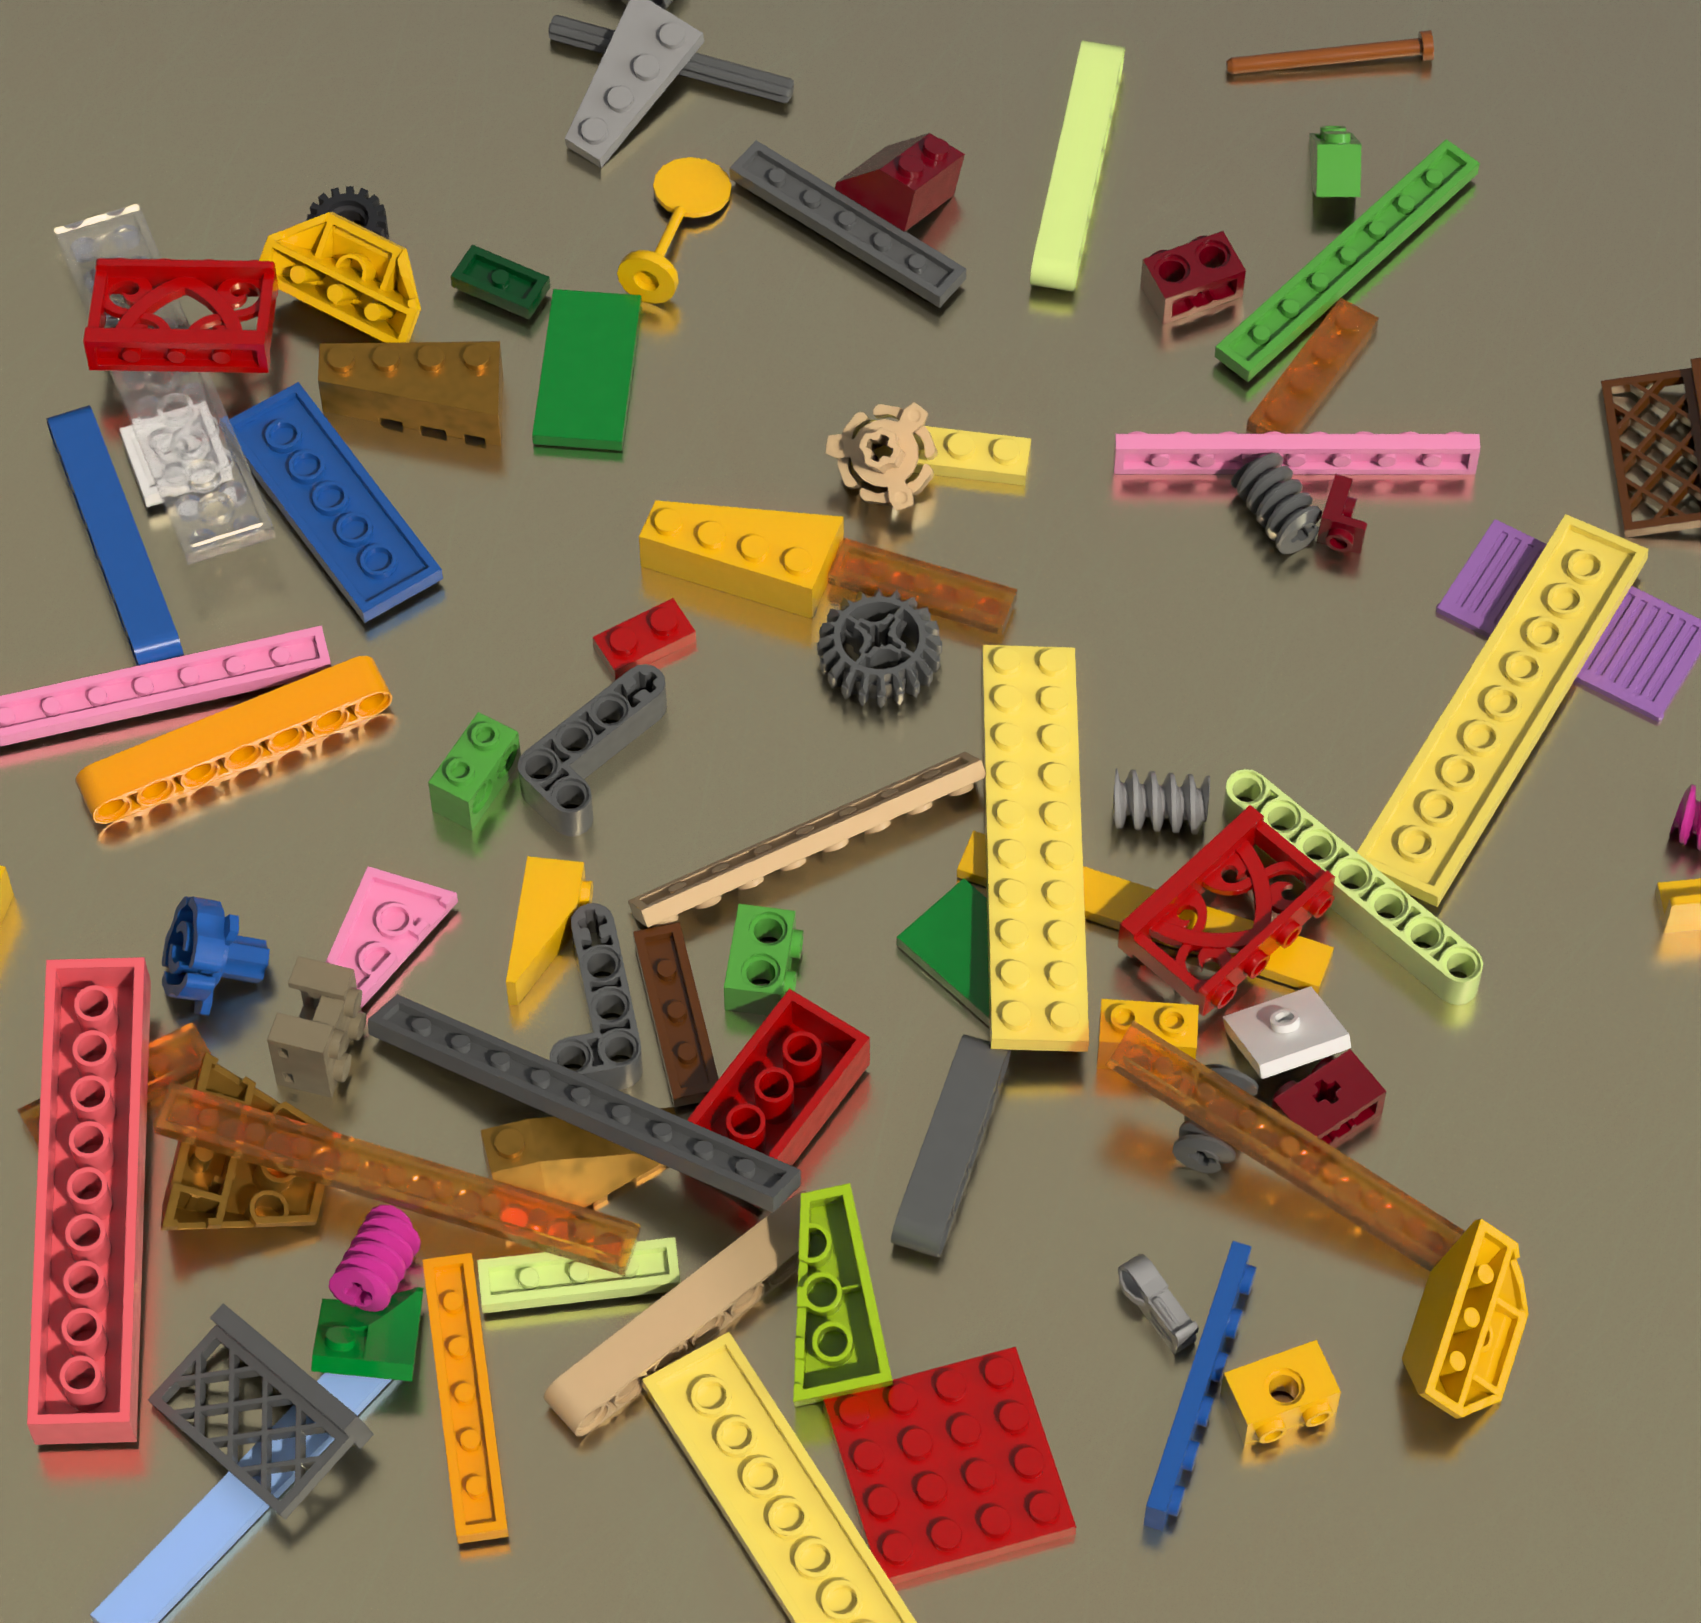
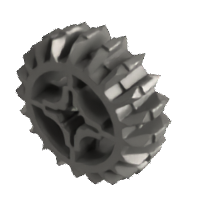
M879 587L875 591L874 597L868 598L859 590L855 603L843 597L840 603V610L830 609L827 615V623H822L819 629V642L817 643L820 669L823 674L828 675V682L831 684V688L842 686V694L845 700L854 694H858V701L862 706L869 698L876 699L880 708L883 707L888 698H893L900 706L904 700V693L917 698L918 693H920V685L930 686L933 680V673H936L940 667V654L942 653L939 626L937 621H931V613L928 607L917 609V601L914 596L904 602L901 601V595L898 590L891 597H884ZM903 634L915 645L916 650L914 653L906 649V643L901 641ZM846 643L853 646L854 652L859 655L856 662L843 649Z

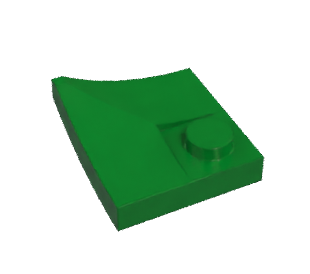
M415 1287L393 1294L388 1306L384 1310L377 1312L351 1307L343 1304L338 1299L322 1298L312 1354L311 1371L412 1381L424 1288Z

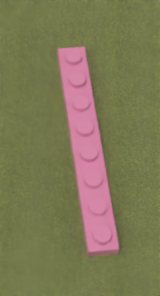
M1136 431L1128 434H1115L1114 474H1236L1241 467L1257 458L1271 453H1279L1283 457L1282 466H1289L1293 474L1475 475L1480 454L1479 434H1464L1461 432H1448L1446 434H1418L1416 432H1403L1400 434H1373L1371 432H1358L1355 434H1328L1325 432L1282 434L1273 431L1264 434H1237L1227 431L1219 434H1192L1182 431L1173 434H1147Z
M322 625L0 696V747L295 682L332 667Z

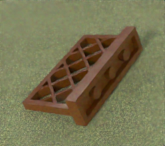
M1701 358L1690 359L1691 368L1601 381L1625 538L1701 527V512L1685 514L1675 508L1687 494L1701 501V489L1695 486L1699 480L1701 485ZM1684 384L1685 394L1675 405L1657 395L1666 386ZM1632 392L1641 399L1630 411H1627L1613 402L1612 394ZM1649 403L1667 413L1655 427L1638 417ZM1686 406H1687V408H1688V413H1686L1685 411H1683V409H1684ZM1616 417L1621 419V421L1618 424L1616 421ZM1675 418L1691 427V431L1681 442L1664 433L1665 429ZM1630 425L1647 435L1635 449L1619 440V437ZM1655 441L1673 450L1662 464L1644 455ZM1692 443H1694L1695 451L1689 448ZM1622 454H1624L1625 456H1627V458L1624 460V462H1623V459H1622ZM1681 456L1695 463L1698 467L1687 480L1669 470ZM1636 462L1653 472L1642 486L1625 477V474ZM1661 478L1679 488L1668 502L1650 492ZM1628 491L1634 494L1630 499L1628 496ZM1642 500L1660 510L1652 519L1632 521L1631 512Z

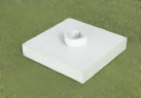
M1311 986L1223 1016L1226 1033L1261 1079L1351 1048L1349 1033Z

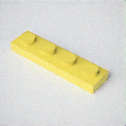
M925 426L931 433L938 451L937 457L934 460H928L925 456L923 440L914 434L918 444L919 460L913 473H920L923 465L926 463L931 466L934 475L1023 486L1026 484L1031 438ZM886 445L882 447L877 446L874 450L878 460L882 456L890 457L893 453Z

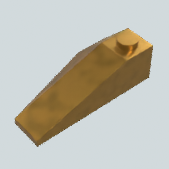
M674 1107L660 1108L676 1115ZM557 1117L530 1118L480 1130L484 1158L506 1242L554 1231L568 1223L570 1216L591 1204L595 1207L606 1201L608 1194L630 1181L638 1182L666 1166Z

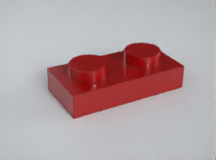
M674 598L592 638L594 649L616 681L637 665H649L696 642V631Z

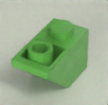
M1321 126L1320 133H1309L1312 191L1316 197H1360L1362 144L1353 133L1346 131L1345 126Z

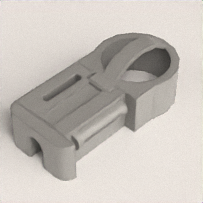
M1138 1254L1118 1267L1119 1285L1124 1295L1137 1304L1172 1353L1176 1354L1196 1341L1197 1337L1195 1334L1199 1330L1197 1323L1190 1319L1168 1289L1169 1285L1149 1258L1144 1254Z

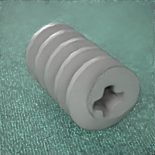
M1116 768L1112 807L1116 828L1122 829L1127 816H1131L1135 830H1141L1146 818L1149 817L1155 832H1159L1165 819H1169L1173 833H1179L1184 820L1189 822L1191 833L1197 835L1202 823L1207 822L1210 776H1206L1201 787L1197 788L1193 774H1187L1182 786L1178 787L1174 773L1169 772L1163 784L1159 785L1155 771H1149L1144 783L1140 784L1136 770L1131 769L1125 782H1121Z

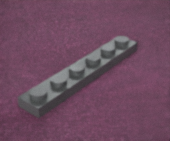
M757 140L729 168L731 180L939 308L966 280L965 267L906 231L904 232Z

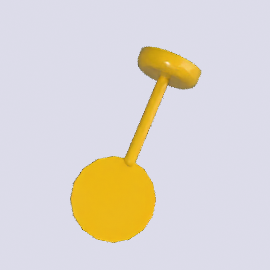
M687 157L675 159L663 165L655 174L653 192L656 200L673 214L655 251H632L622 259L617 276L619 283L626 292L631 295H641L643 302L654 304L667 302L674 296L679 283L678 273L673 264L664 256L683 216L691 218L710 216L721 210L729 201L732 185L728 174L719 165L706 159Z

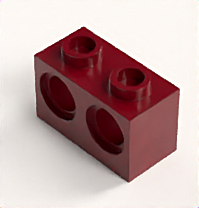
M1224 231L1209 236L1196 237L1187 244L1170 250H1159L1142 260L1140 286L1162 325L1243 297L1246 269Z

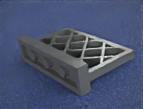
M223 1303L210 1317L216 1325L150 1396L148 1401L286 1520L353 1444L361 1449L374 1433L353 1411ZM222 1344L229 1350V1369L206 1372V1359ZM240 1360L243 1363H245L247 1367H240ZM260 1376L262 1378V1397L239 1401V1379ZM229 1381L228 1402L205 1406L206 1384ZM195 1386V1407L174 1410L167 1404L180 1388ZM273 1388L281 1395L273 1396ZM293 1404L296 1407V1426L272 1429L273 1407ZM262 1409V1431L238 1434L239 1412ZM228 1414V1436L206 1438L205 1417ZM306 1416L314 1423L306 1424ZM194 1419V1426H192L187 1420ZM327 1433L334 1439V1442L321 1456L306 1458L307 1435ZM295 1437V1459L272 1463V1440ZM261 1442V1464L240 1467L238 1465V1445ZM227 1447V1455L219 1448ZM295 1471V1485L279 1501L271 1494V1474ZM261 1476V1484L253 1477Z

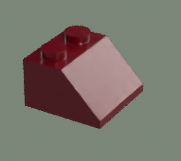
M931 133L884 147L838 180L835 184V190L905 232L954 196L965 154Z

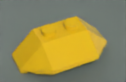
M334 212L322 214L283 231L268 235L259 261H272L275 263L279 290L385 343L410 341L421 307L406 248Z
M1483 1219L1475 1220L1429 1273L1402 1356V1361L1418 1395L1456 1419L1502 1400L1529 1314L1524 1279L1517 1262V1258L1520 1257L1518 1243Z

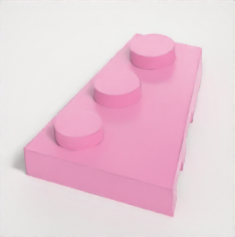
M367 867L326 960V963L354 969L357 989L362 990L361 1008L458 903L457 893L376 868Z

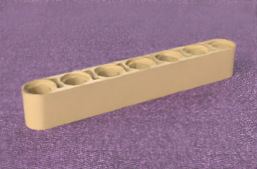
M808 1191L799 1192L791 1197L774 1213H770L552 1382L544 1393L543 1399L576 1436L588 1434L644 1391L642 1379L698 1349L798 1271L801 1193Z

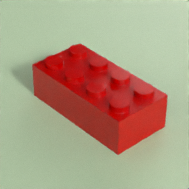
M789 988L687 1121L792 1166L870 1065V1037Z

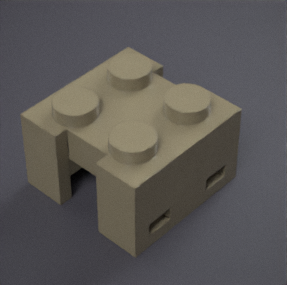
M298 956L289 978L288 986L301 992L303 1002L299 1017L277 1012L267 1038L276 1084L332 1098L338 1081L345 1082L350 1070L351 1054L346 1053L349 1043L353 1040L359 1041L364 1032L366 1013L361 1012L362 990L357 989L354 969Z

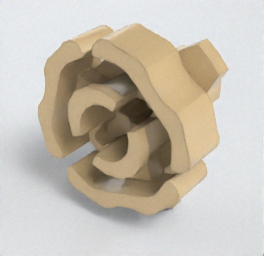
M915 402L905 409L878 404L873 409V415L877 419L892 417L899 420L898 422L888 419L870 422L869 417L865 413L858 412L843 429L842 434L828 435L826 454L838 459V468L843 482L849 489L856 490L860 488L852 476L851 462L854 470L863 481L875 487L888 488V491L884 493H874L861 488L860 496L866 503L884 506L893 505L897 512L914 505L913 496L921 493L934 477L933 469L925 463L919 476L914 481L906 484V480L915 471L919 460L918 444L914 434L923 440L925 456L928 460H934L938 454L931 433L924 426L929 414ZM883 445L888 446L893 451L890 457L882 456L880 460L874 454L875 448L877 446L882 447Z

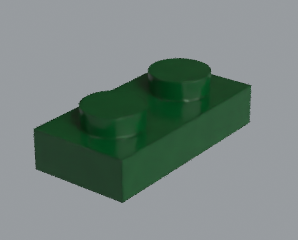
M473 244L450 276L453 288L527 319L531 318L551 287L549 276Z

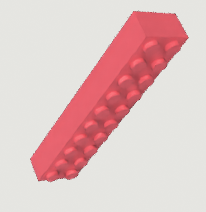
M144 957L46 960L27 1426L35 1445L137 1442L151 980Z

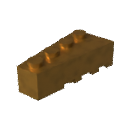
M500 341L325 343L319 345L318 385L323 412L380 422L384 418L402 422L404 428L420 430L421 426L445 430L446 436L464 439L465 435L485 438L486 444L501 446L503 366Z

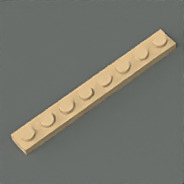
M967 752L960 753L628 900L632 914L635 919L647 928L650 926L658 927L672 924L678 920L679 913L693 907L703 909L713 906L722 899L721 895L736 888L738 890L753 888L764 881L763 876L778 869L781 871L796 869L805 864L807 861L806 857L821 850L823 852L839 850L849 843L848 838L862 832L870 834L884 830L890 826L891 819L905 813L907 815L922 813L933 806L932 801L947 794L948 796H958L971 791L975 787L974 782L986 777L981 759Z

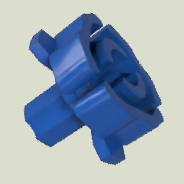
M184 896L175 910L174 918L164 944L162 966L169 968L170 971H164L162 977V986L165 994L171 997L194 1000V1013L205 1016L209 1015L213 1001V990L221 977L251 983H259L263 980L264 973L269 964L270 953L266 940L238 936L239 916L229 914L225 917L220 901Z

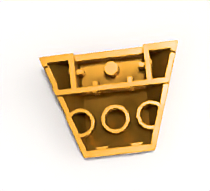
M206 1051L184 1116L162 1204L161 1230L315 1225L320 1211L337 1133L288 1102L280 1103L255 1087L256 1082L246 1076L241 1079L219 1065V1059Z

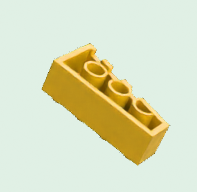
M655 500L639 535L641 567L813 619L844 548V517Z

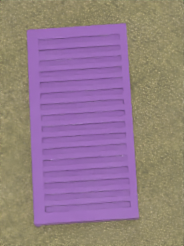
M1494 519L1442 601L1437 604L1436 612L1489 638L1547 544ZM1631 586L1574 681L1659 722L1663 719L1666 709L1701 654V619Z

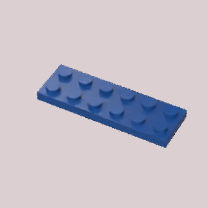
M299 382L221 424L223 435L364 622L373 619L443 579L441 567Z

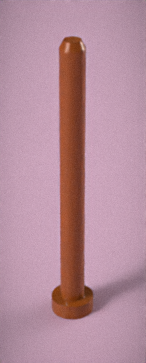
M1431 30L1419 31L1418 38L1231 57L1226 61L1227 73L1236 75L1420 55L1422 62L1433 61L1434 42Z

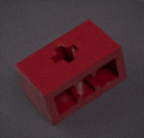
M1349 1049L1337 1058L1331 1055L1321 1060L1313 1068L1311 1075L1297 1083L1295 1080H1292L1279 1088L1273 1096L1269 1121L1306 1164L1381 1115L1387 1091L1354 1052Z

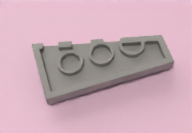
M629 0L566 134V146L602 168L704 43L703 33L650 0Z

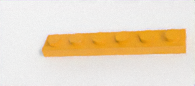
M472 1253L423 1259L457 1542L462 1544L509 1537Z

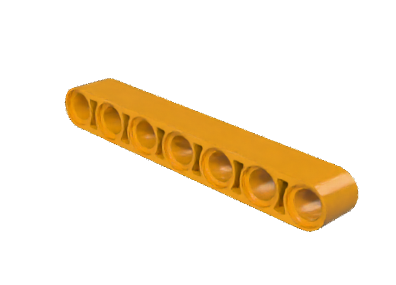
M358 656L84 767L77 774L75 783L93 820L99 824L111 823L383 712L390 705L393 696L373 658L370 656Z

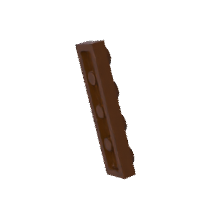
M680 922L634 931L633 939L673 1105L674 1107L701 1102L719 1078Z

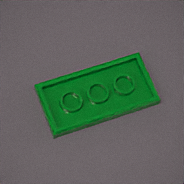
M553 289L532 432L533 444L623 451L642 308L641 295Z

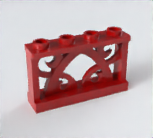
M98 258L96 260V273L88 326L85 327L83 339L89 370L269 373L271 361L270 347L276 298L279 289L274 262L213 259L175 260L167 258ZM111 294L123 295L125 303L130 308L127 309L114 304L110 300ZM183 296H189L197 300L213 313L200 318L188 329H171L165 320L153 314L161 307ZM247 297H259L250 307L233 310L243 306L247 301ZM107 314L120 319L115 328H105ZM258 317L256 330L242 329L240 322Z
M1249 805L1120 923L1118 948L1130 958L1135 956L1188 1002L1193 1005H1199L1198 1013L1204 1017L1214 1007L1221 1009L1227 1005L1235 995L1237 986L1247 976L1251 979L1258 976L1267 966L1270 955L1280 946L1284 949L1289 947L1301 933L1302 925L1312 916L1316 919L1321 917L1330 908L1334 901L1332 893L1335 876L1328 870L1325 872L1265 823L1264 816ZM1257 845L1278 863L1264 868L1253 847ZM1228 870H1233L1237 873L1236 881L1245 875L1248 878L1236 883H1227L1221 876ZM1278 875H1293L1304 884L1305 891L1295 900L1289 901L1284 899L1282 892L1292 889L1293 884L1279 881L1270 885L1269 879ZM1252 889L1255 904V918L1252 929L1231 933L1204 932L1207 922V907L1201 895L1206 890L1219 895L1233 896L1246 893ZM1184 910H1191L1197 915V921L1192 930L1187 929L1190 919L1181 920L1178 917ZM1272 911L1279 915L1271 922ZM1155 938L1180 948L1176 959L1174 960L1151 940ZM1191 951L1199 952L1198 967L1201 972L1204 964L1207 962L1217 963L1220 970L1210 979L1200 980L1187 971L1185 962ZM1230 953H1237L1233 958Z

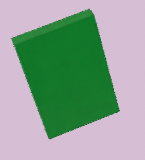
M963 878L901 932L896 938V945L990 1027L987 898Z

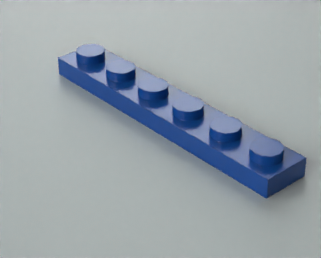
M1232 1241L1147 1501L1144 1526L1163 1531L1168 1514L1176 1517L1179 1514L1186 1487L1180 1486L1178 1483L1183 1469L1192 1472L1200 1442L1194 1441L1193 1437L1197 1425L1207 1427L1215 1398L1207 1396L1211 1381L1219 1383L1222 1381L1229 1354L1221 1352L1226 1337L1232 1339L1236 1337L1243 1310L1235 1307L1240 1293L1249 1296L1257 1267L1249 1265L1252 1246Z

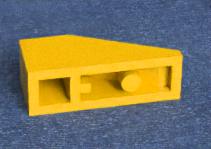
M527 856L506 977L509 1005L520 1004L572 937L571 918L574 912L580 906L592 903L593 881H586L584 862Z

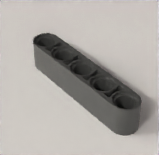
M963 1034L901 1202L891 1235L892 1244L940 1257L1008 1067L1011 1050L990 1049V1041Z

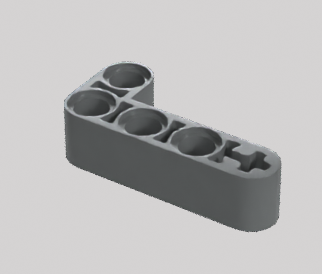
M647 664L631 668L520 756L518 772L522 797L562 835L579 836L587 832L592 826L594 817L591 789L584 779L664 716L667 709L666 683L661 670ZM606 720H618V722L612 724L603 723ZM572 747L584 748L580 751H568ZM539 774L548 775V777L544 779L532 778L535 775ZM568 804L580 805L575 809L563 808Z
M588 903L580 906L574 912L571 918L573 949L591 1033L559 1040L550 1051V1061L563 1067L569 1064L581 1065L582 1068L575 1072L616 1090H622L635 1085L641 1078L643 1072L641 1042L614 917L605 906L598 903ZM590 933H597L600 945L592 946ZM600 971L612 973L609 977L606 978H597L593 976L595 973H598ZM608 1013H617L621 1015L619 1018L615 1020H606L601 1018L602 1016ZM617 1055H626L630 1057V1059H628L625 1062H614L610 1060L612 1057Z

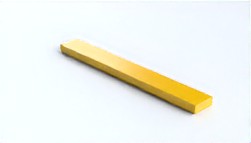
M973 830L958 865L957 877L986 886L985 834ZM1083 866L1085 919L1119 930L1120 923L1156 891V889ZM1206 906L1207 922L1204 932L1231 933L1253 928L1254 921ZM1184 910L1178 916L1181 920L1190 919L1187 929H1193L1197 921L1195 912ZM1298 936L1289 947L1284 949L1280 946L1270 955L1267 966L1259 976L1299 989L1311 986L1319 994L1333 956L1334 947ZM1155 938L1151 940V941H1155V942H1158V943H1161V944H1164V945H1167V946H1170V947H1173V948H1176V949H1180V948H1178V947L1171 946V945H1169V944H1166V943H1164V942H1161V941H1159V940H1157V939H1155ZM1190 952L1191 954L1199 955V952ZM1230 953V955H1231L1232 958L1237 954V953Z

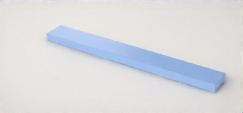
M324 1373L317 1382L358 1416L392 1379ZM293 1405L277 1421L272 1429L296 1426V1407ZM306 1416V1424L314 1423ZM327 1433L307 1435L306 1458L319 1456L334 1439ZM295 1437L272 1440V1463L295 1459ZM261 1442L256 1443L238 1462L240 1467L261 1464ZM295 1471L271 1474V1494L277 1499L295 1481ZM228 1472L90 1614L94 1623H158L257 1521L269 1506L234 1475ZM254 1476L253 1478L261 1484V1476Z

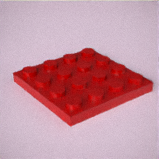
M1016 1347L893 1379V1385L823 1399L824 1411L865 1542L892 1585L1076 1535V1524Z

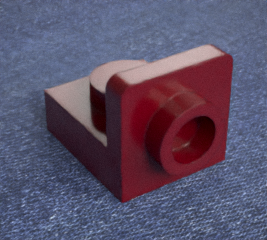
M1335 474L1321 517L1317 543L1327 545L1336 551H1350L1360 554L1364 544L1367 523L1353 519L1357 498L1350 497L1353 479Z

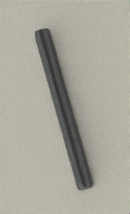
M560 15L553 16L548 29L551 40L602 54L605 53L615 32L612 29ZM695 53L679 72V75L781 103H788L794 91V81L791 78L700 53Z

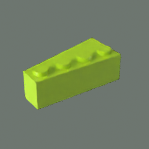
M850 1183L801 1193L793 1391L795 1407L823 1402V1399L893 1385Z

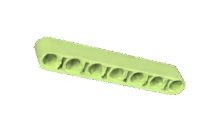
M1083 40L1081 42L1034 251L1030 285L1071 292L1075 291L1121 80L1125 47Z
M1243 769L1230 775L1226 782L1223 803V815L1229 824L1251 805L1264 816V822L1270 827L1280 825L1288 828L1289 830L1285 831L1274 830L1304 855L1316 854L1322 856L1324 859L1311 860L1325 872L1328 870L1335 876L1332 893L1334 901L1330 908L1442 1000L1454 1005L1466 1004L1473 1000L1478 991L1483 969L1482 957L1475 948L1262 774L1254 770ZM1249 797L1254 801L1244 802L1237 798ZM1352 883L1360 888L1349 889L1342 884ZM1378 913H1390L1394 915L1395 918H1383ZM1415 942H1426L1427 944L1431 945L1432 947H1431V948H1420V947H1418L1417 945H1415L1414 943H1415ZM1450 972H1463L1468 977L1457 978L1451 975Z

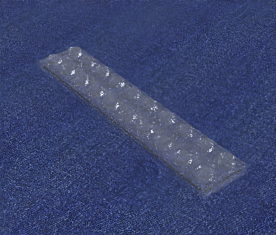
M139 203L54 229L58 245L88 319L96 273L95 265L98 258L162 259ZM111 294L110 300L114 304L123 308H130L125 303L123 295ZM175 299L153 313L165 320L171 329H188L190 327L179 299ZM107 314L105 328H115L120 319ZM111 370L110 374L187 565L276 538L274 526L210 373Z

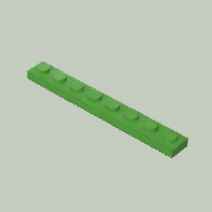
M1449 140L1443 141L1216 345L1214 357L1249 382L1478 174L1480 163Z

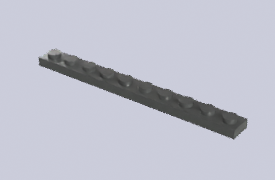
M398 994L368 1019V1034L772 1213L801 1185L800 1169Z

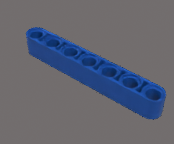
M84 406L46 418L55 450L136 665L139 666L184 656L178 633L91 406Z

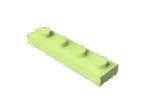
M675 1237L477 1260L483 1313L669 1292L681 1283Z

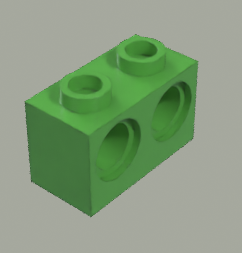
M478 712L428 782L432 811L473 831L518 766L521 756L518 731Z
M738 904L724 982L725 1010L768 1016L789 988L795 991L797 972L790 971L792 958L800 959L804 938V930L796 929V911ZM764 937L778 939V941L770 944L762 943L759 940ZM760 978L771 981L769 984L763 986H758L751 983L752 981Z

